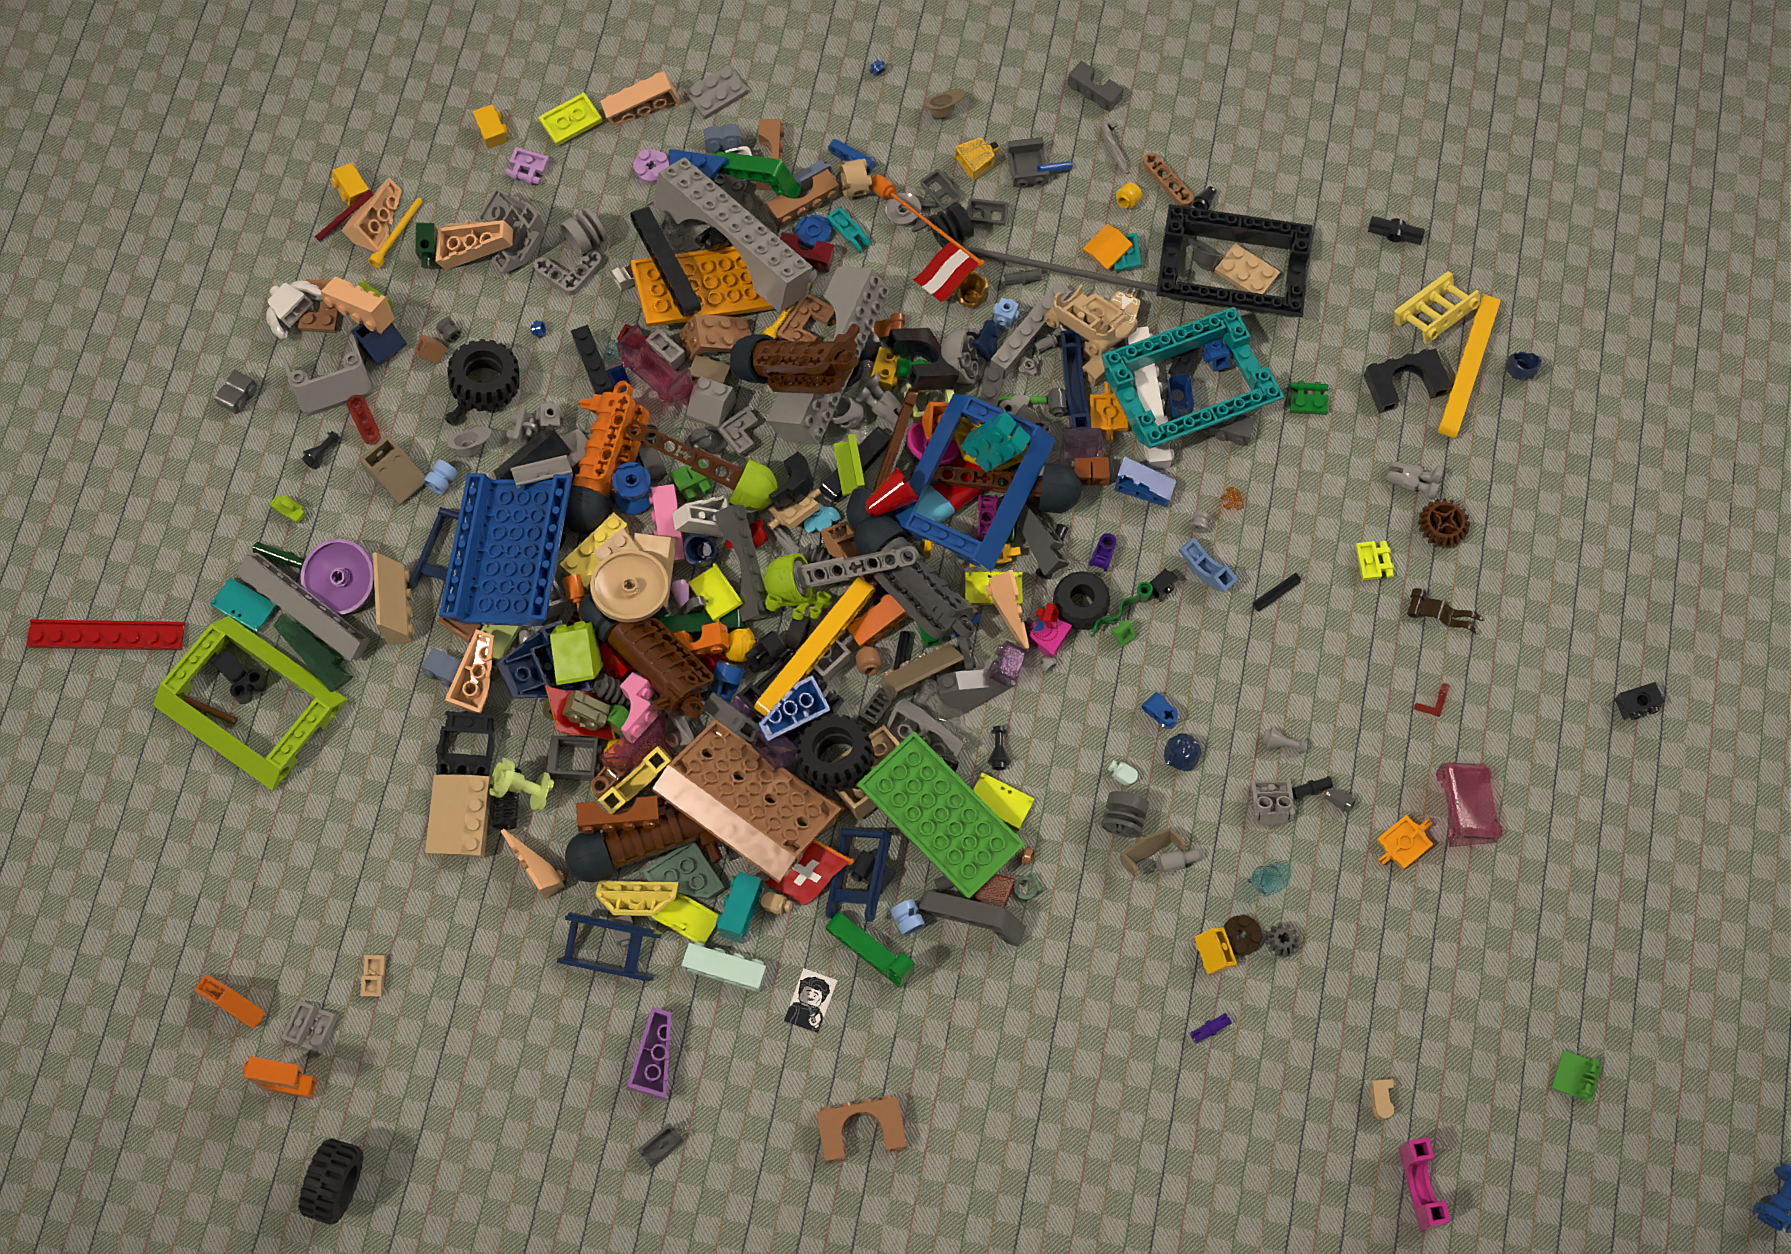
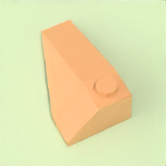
M390 177L387 178L374 192V195L350 218L341 231L354 244L378 252L389 237L388 230L393 223V213L397 209L402 190Z
M1009 570L990 578L988 585H986V592L988 597L991 596L992 602L1022 650L1027 652L1029 650V643L1025 624L1021 622L1022 609L1021 605L1016 603V600H1018L1017 584L1013 570Z
M475 630L445 698V701L451 706L467 712L481 714L489 695L494 645L493 635Z
M505 829L501 830L507 843L545 900L565 887L562 882L565 878L559 869L555 871L552 865Z

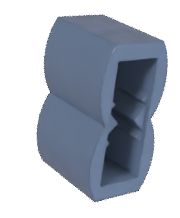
M727 124L722 127L710 126L705 128L704 142L706 152L716 153L722 150L741 147L739 125Z
M432 648L421 668L426 677L432 680L434 678L439 679L442 685L450 688L462 661L436 648Z

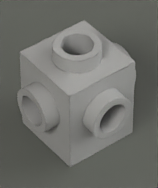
M545 401L543 404H540L539 409H536V420H539V430H543L549 424L555 430L559 429L560 421L563 420V410H559V404H555L553 401Z

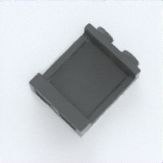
M1043 137L1007 141V156L1013 187L1040 186L1049 182V171L1037 172L1038 165L1046 164L1043 151Z

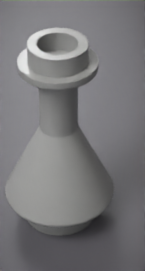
M1274 727L1270 730L1266 729L1264 732L1262 744L1266 745L1267 750L1287 746L1299 749V754L1306 751L1307 741H1304L1303 738L1301 742L1288 739Z

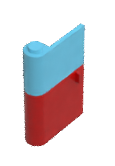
M961 453L952 463L940 465V467L953 466L983 470L979 465L963 460ZM950 472L942 474L944 479H951L953 476ZM964 474L961 476V480L968 482L971 480V476ZM974 475V482H976L977 476ZM983 477L982 483H986L987 477ZM940 482L938 484L930 483L916 513L942 523L984 490L943 485Z

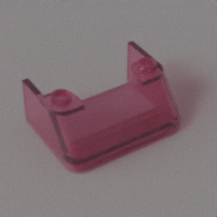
M638 324L616 343L620 357L619 362L625 368L629 367L655 390L664 403H673L691 395L693 383L690 370L687 368L681 374H678L644 343L641 328Z

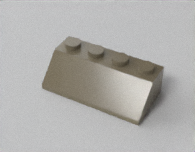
M941 644L933 649L934 652L930 654L922 653L916 657L917 660L910 662V660L906 661L895 671L893 669L887 670L883 673L880 683L891 702L936 680L937 675L947 674L958 669L964 660L963 655L951 644L946 646Z

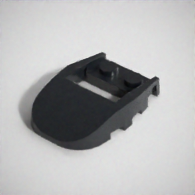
M446 711L445 726L441 727L439 743L436 746L437 775L489 776L495 749L493 715ZM450 732L488 735L486 756L448 753Z

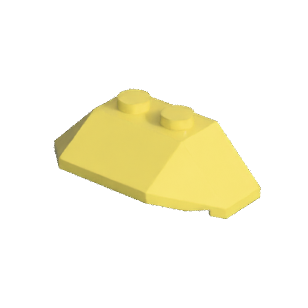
M599 881L596 897L613 915L654 916L676 898L679 885L678 882Z

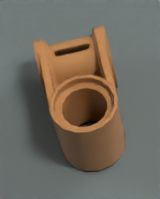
M609 761L591 782L593 795L598 799L601 798L609 789L620 783L626 777L627 772L621 771L613 762ZM598 785L606 786L605 789L601 791L596 790V787Z

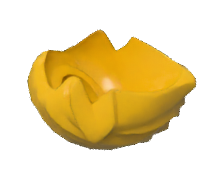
M749 627L735 629L728 634L729 649H725L724 652L729 661L735 663L746 662V653L756 643L753 632Z

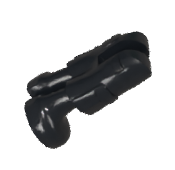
M715 227L705 229L695 238L698 246H704L705 250L710 252L732 244Z

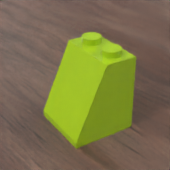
M579 621L572 626H567L566 624L556 626L550 634L557 685L595 679L603 667V662L592 622L585 623V621Z

